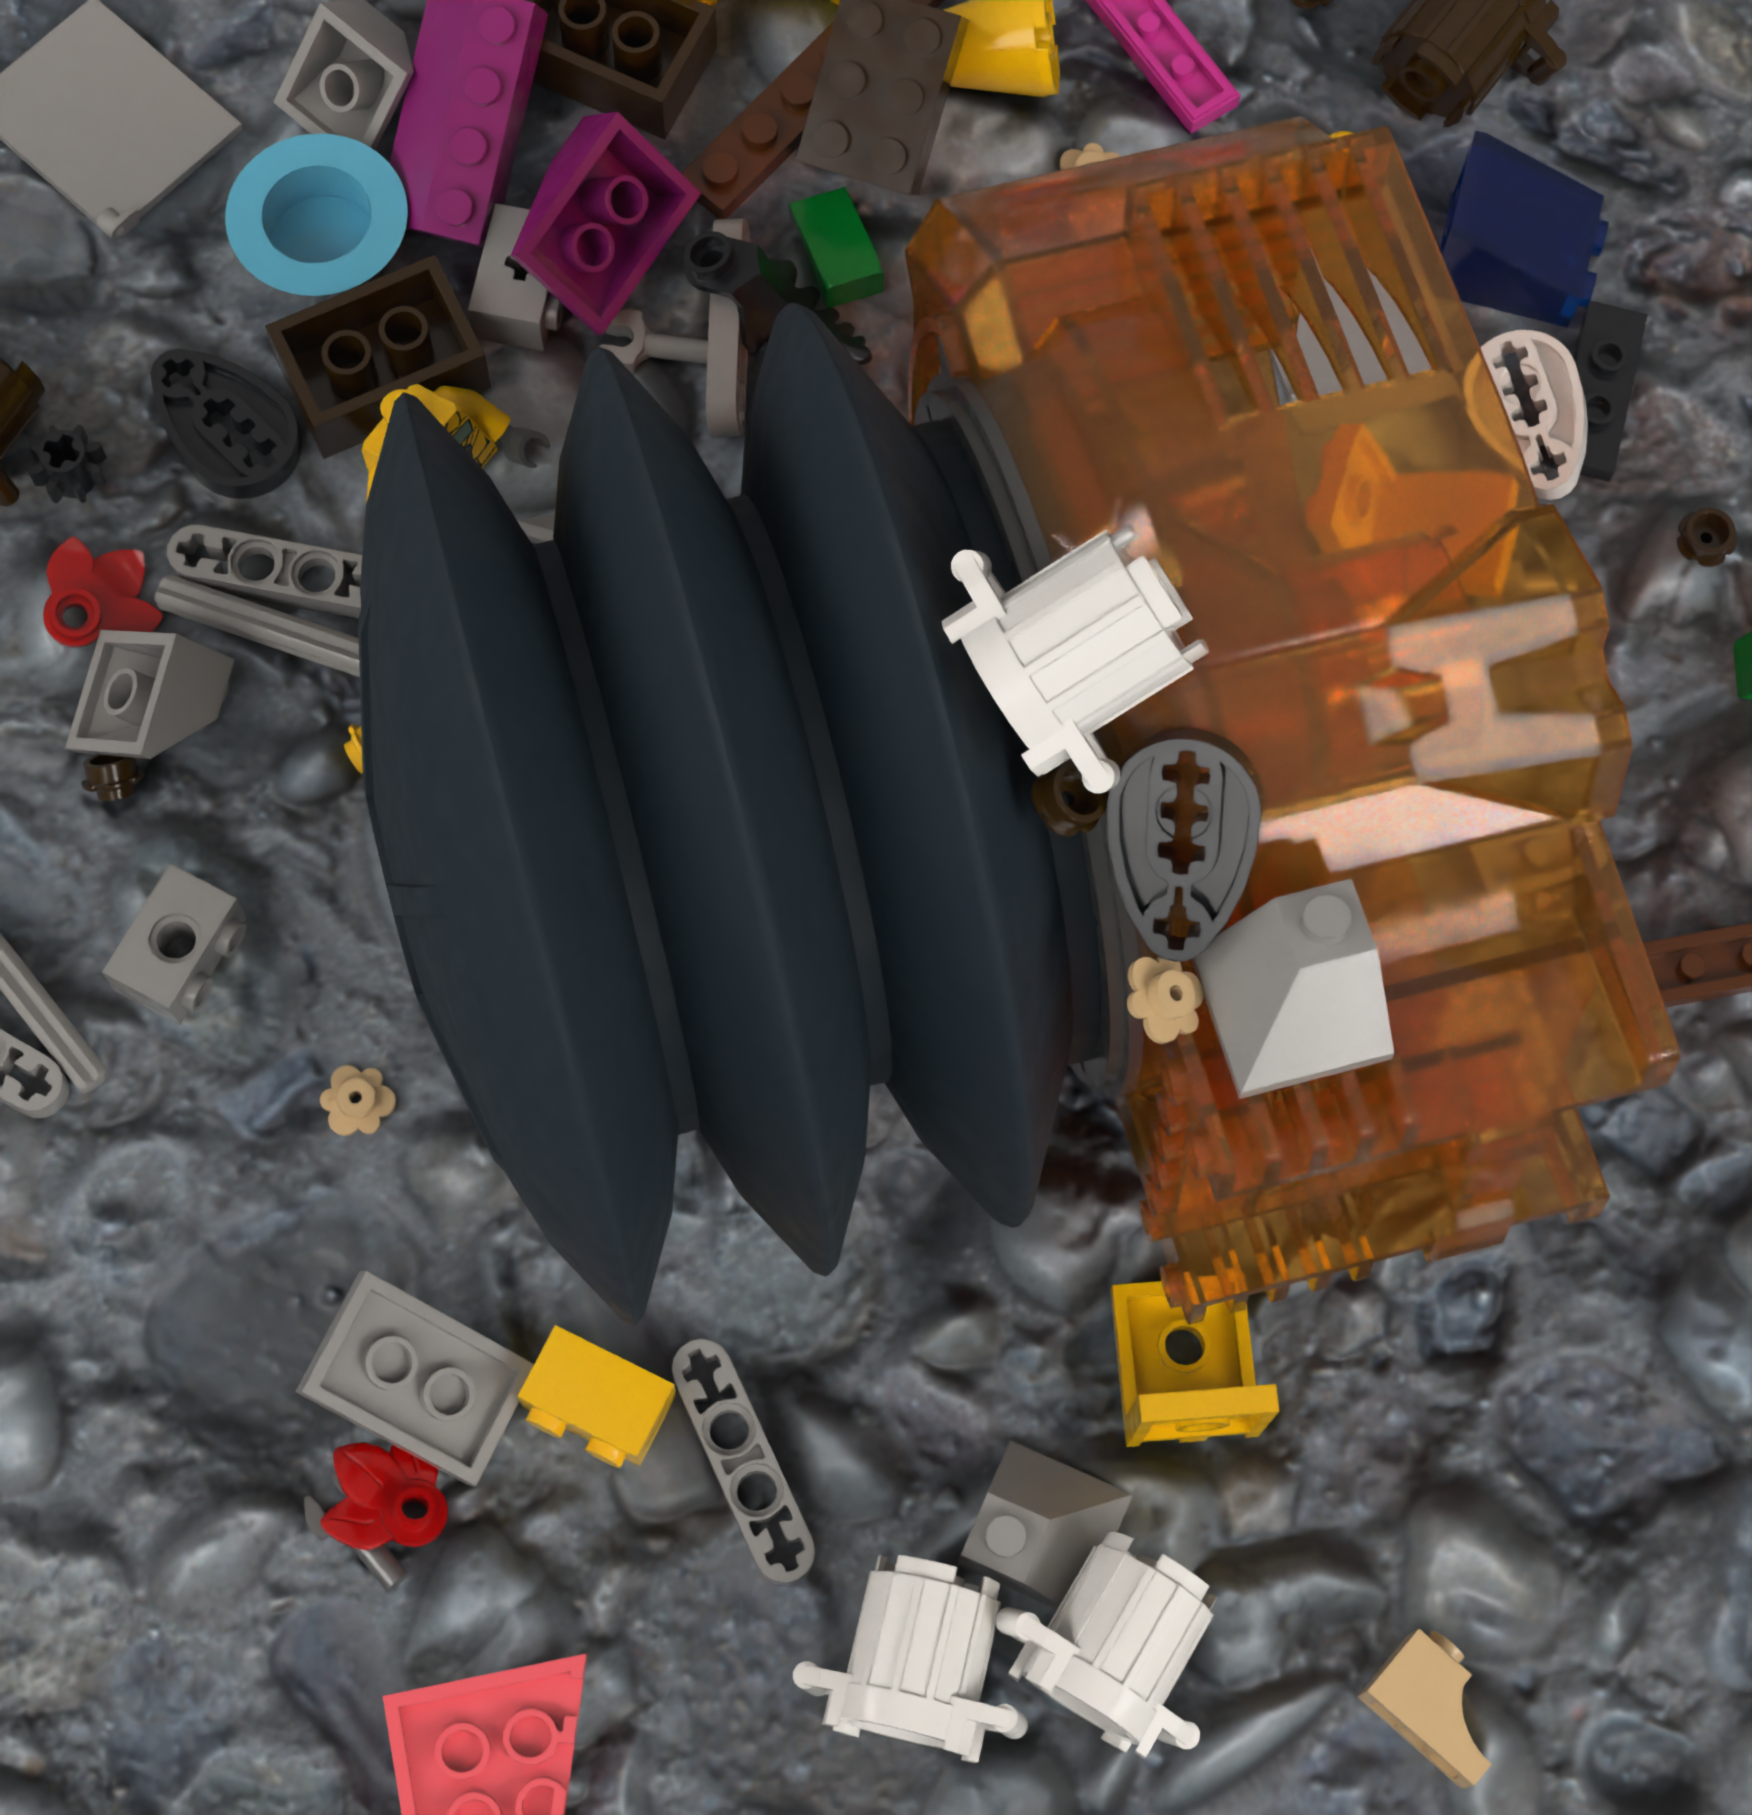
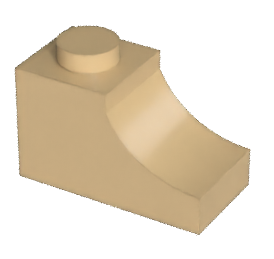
M1417 1629L1404 1638L1357 1697L1461 1789L1475 1786L1492 1764L1476 1747L1468 1732L1463 1716V1687L1472 1674L1460 1664L1464 1659V1655L1451 1641L1434 1630L1427 1636L1422 1630Z

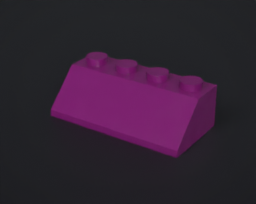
M427 0L412 63L414 73L406 89L389 163L400 178L406 194L408 206L407 230L484 248L495 203L504 205L547 23L548 14L536 3L525 0Z

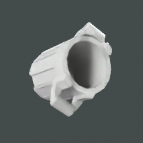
M1129 522L1113 533L1105 529L1007 593H1005L992 573L991 561L985 553L975 550H962L958 552L951 562V570L953 575L963 582L973 601L942 620L943 630L953 644L959 639L962 640L974 667L1008 722L1029 748L1021 756L1030 770L1039 777L1071 758L1082 774L1084 786L1093 793L1106 792L1114 788L1120 780L1118 765L1106 757L1093 732L1194 670L1192 663L1209 653V648L1203 639H1198L1187 647L1183 645L1176 630L1193 620V617L1157 559L1154 557L1147 561L1145 556L1142 555L1132 561L1123 549L1125 545L1139 537L1138 532Z
M1113 1531L1107 1533L1101 1544L1098 1546L1094 1545L1047 1627L1040 1623L1039 1618L1035 1614L1024 1610L1005 1607L997 1613L995 1622L997 1629L1005 1635L1012 1636L1024 1645L1008 1676L1018 1682L1023 1675L1050 1698L1104 1730L1101 1739L1125 1753L1132 1743L1138 1745L1135 1753L1145 1759L1156 1739L1182 1749H1192L1199 1742V1728L1195 1723L1181 1719L1163 1705L1211 1622L1214 1614L1210 1611L1218 1598L1212 1594H1206L1210 1587L1207 1583L1164 1554L1160 1556L1158 1561L1140 1553L1135 1557L1128 1552L1134 1538Z
M878 1555L875 1571H870L847 1673L823 1669L810 1661H804L799 1663L793 1671L794 1683L811 1695H829L822 1724L833 1726V1730L859 1738L860 1730L862 1729L907 1742L944 1749L962 1755V1761L978 1763L985 1730L1001 1733L1010 1739H1018L1026 1733L1028 1728L1026 1717L1013 1706L1008 1704L993 1706L980 1702L996 1630V1616L1001 1607V1602L997 1601L1000 1583L985 1576L982 1578L980 1587L965 1583L963 1578L956 1576L957 1567L903 1555H898L897 1562L894 1564L888 1561L887 1557Z

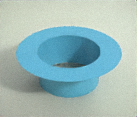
M322 133L306 134L275 143L256 155L243 168L228 196L225 224L228 239L235 255L243 266L256 278L281 291L298 295L319 296L335 294L356 287L377 274L390 261L399 248L405 233L408 206L400 178L393 167L378 152L357 140L345 136Z

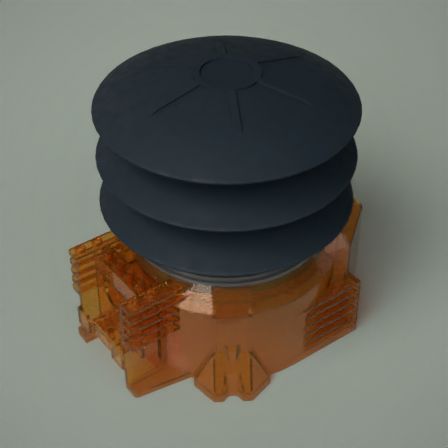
M1297 116L936 199L905 249L906 264L913 296L914 336L911 343L908 370L909 422L819 317L808 308L792 302L786 305L777 315L770 334L746 422L741 493L737 497L725 498L687 434L615 354L601 347H598L587 358L561 451L553 540L532 545L490 476L416 396L403 392L394 401L366 503L360 579L361 612L358 618L362 778L385 884L419 1007L493 1160L506 1173L550 1245L623 1322L636 1326L645 1315L672 1216L678 1135L695 1130L700 1131L741 1197L813 1273L825 1277L830 1275L838 1266L864 1166L870 1086L885 1083L924 1146L994 1220L1011 1228L1020 1226L1033 1208L1066 1067L1070 1065L1077 1077L1087 1086L1096 1088L1103 1096L1114 1098L1147 1198L1139 1201L1143 1227L1150 1242L1161 1241L1168 1265L1160 1267L1165 1296L1172 1309L1182 1306L1184 1316L1189 1325L1202 1322L1206 1307L1225 1302L1229 1313L1232 1314L1245 1310L1248 1296L1266 1291L1270 1302L1274 1303L1285 1300L1290 1284L1307 1280L1311 1291L1316 1292L1327 1289L1332 1273L1348 1269L1352 1280L1357 1281L1368 1278L1373 1263L1423 1250L1426 1262L1429 1263L1501 1244L1504 1242L1510 1226L1564 1212L1571 1224L1593 1219L1601 1215L1610 1194L1577 1108L1667 1085L1680 1058L1679 1046L1600 822L1601 819L1613 817L1616 814L1633 749L1626 707L1609 681L1603 647L1610 625L1603 589L1553 503L1538 502L1523 453L1503 401L1388 126L1331 138L1303 116ZM1368 270L1377 278L1399 308L1416 336L1432 369L1409 374ZM1322 277L1333 287L1352 313L1371 345L1388 380L1364 385ZM1300 313L1327 356L1343 389L1342 391L1319 396L1296 337ZM1271 349H1273L1298 401L1280 405L1270 353ZM1128 522L1135 528L1139 537L1125 545L1123 549L1132 561L1142 555L1145 556L1147 561L1154 557L1157 559L1193 617V620L1176 630L1183 645L1187 647L1196 640L1203 639L1209 648V653L1192 663L1194 670L1094 731L1093 734L1106 757L1114 761L1118 767H1120L1129 752L1140 742L1156 733L1174 728H1198L1219 734L1237 745L1249 757L1260 776L1265 797L1260 841L1244 892L1228 922L1219 933L1273 898L1352 878L1378 949L1394 1048L1393 1059L1239 1099L1205 998L1201 1005L1194 1009L1199 1018L1198 1027L1194 1032L1186 1035L1179 1033L1173 1041L1165 1044L1156 1043L1148 1037L1144 1030L1143 1019L1133 1017L1127 1008V998L1133 992L1128 981V969L1131 963L1137 959L1150 957L1156 960L1159 956L1149 949L1131 920L1117 886L1108 846L1107 808L1091 831L1087 833L1077 831L1076 835L1072 837H1062L1050 831L1038 812L1035 811L1031 799V789L1033 782L1041 778L1042 775L1038 777L1034 774L1021 756L1029 748L1008 722L974 667L962 640L959 639L952 644L943 630L942 620L973 601L963 582L959 581L951 570V562L958 552L962 550H975L985 553L991 561L992 573L1005 593H1007L1105 529L1113 533ZM1181 751L1177 764L1167 765V769L1180 771L1181 786L1175 801L1165 803V807H1172L1178 810L1179 824L1171 842H1163V845L1174 847L1177 853L1176 860L1182 862H1191L1196 849H1205V846L1192 843L1191 828L1197 813H1208L1207 806H1201L1194 802L1193 793L1199 774L1210 773V769L1197 766L1195 760L1196 753L1190 751ZM1062 793L1065 804L1069 806L1066 796ZM1180 886L1175 904L1171 907L1168 917L1158 920L1171 923L1173 936L1186 937L1190 925L1200 924V922H1192L1187 919L1186 907L1182 906L1183 889ZM1192 960L1180 961L1182 972L1188 971L1197 976Z

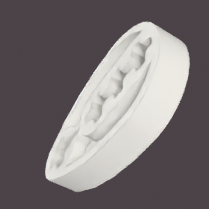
M1515 330L1492 338L1475 352L1467 364L1463 375L1462 398L1471 422L1488 453L1513 481L1538 498L1546 500L1562 498L1569 494L1577 485L1587 445L1588 420L1586 399L1575 361L1569 350L1559 340L1540 331ZM1515 352L1517 358L1521 360L1520 368L1525 382L1528 386H1533L1530 388V396L1535 409L1541 412L1539 413L1540 423L1536 426L1528 427L1526 421L1521 420L1523 418V410L1519 399L1515 394H1511L1514 392V385L1509 371L1506 367H1503L1505 365L1504 356L1509 353ZM1541 445L1546 447L1549 458L1553 457L1554 462L1560 465L1558 467L1559 477L1554 480L1547 481L1546 476L1543 473H1539L1542 471L1541 461H1543L1540 451Z

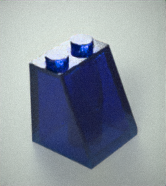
M1475 130L1452 193L1430 284L1431 293L1568 328L1577 306L1588 308L1594 291L1597 273L1587 270L1591 255L1599 257L1608 230L1609 221L1599 219L1604 195L1492 135Z

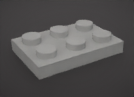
M359 1271L295 1392L469 1486H476L519 1403L517 1396L534 1363L370 1272Z

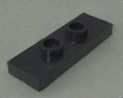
M1589 300L1584 310L1574 356L1586 399L1588 420L1586 454L1580 475L1610 482L1616 468L1648 314ZM1552 458L1550 468L1558 469L1560 465H1557Z

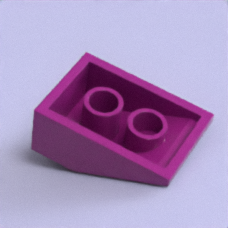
M619 112L583 116L551 161L510 256L596 335H603L701 195V192Z

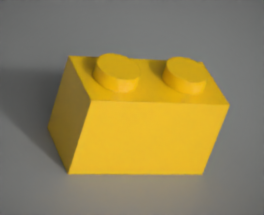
M555 1325L517 1397L522 1408L529 1411L525 1419L529 1424L557 1438H561L566 1429L589 1441L585 1448L586 1452L609 1465L621 1468L625 1459L641 1466L677 1394L675 1384Z

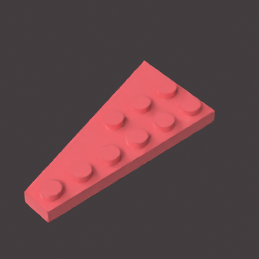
M587 1654L383 1696L401 1814L565 1815Z

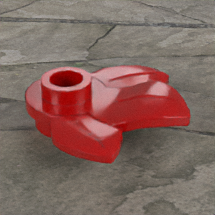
M72 536L63 542L51 555L46 574L52 594L45 603L43 621L48 634L59 644L72 648L85 647L98 639L100 630L153 632L161 623L163 614L153 605L137 599L145 574V557L142 551L131 549L115 550L93 559L87 547L77 537ZM73 607L82 609L88 617L86 623L77 628L68 626L63 620L65 611Z
M364 1442L347 1444L334 1450L333 1464L335 1474L342 1491L347 1497L332 1507L320 1520L321 1528L329 1536L347 1546L366 1551L378 1548L392 1540L404 1546L418 1547L429 1544L438 1538L447 1522L448 1505L443 1493L435 1486L438 1476L437 1468L393 1444L389 1452L377 1445ZM410 1502H418L425 1507L427 1513L422 1518L411 1519L403 1513L402 1507Z

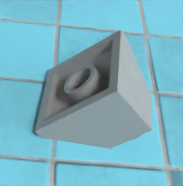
M366 0L320 2L273 103L311 134L322 133L345 136L376 150L414 73L405 32Z
M100 630L65 749L75 753L145 759L155 757L218 718L221 704L228 694V680L235 659L177 633Z
M1352 878L1273 898L1216 935L1200 955L1191 959L1197 977L1202 983L1204 998L1239 1099L1393 1059L1394 1048L1378 949Z
M1010 1440L957 1565L983 1577H989L1003 1586L1058 1609L1094 1545L1098 1546L1101 1544L1108 1532L1118 1531L1133 1494Z

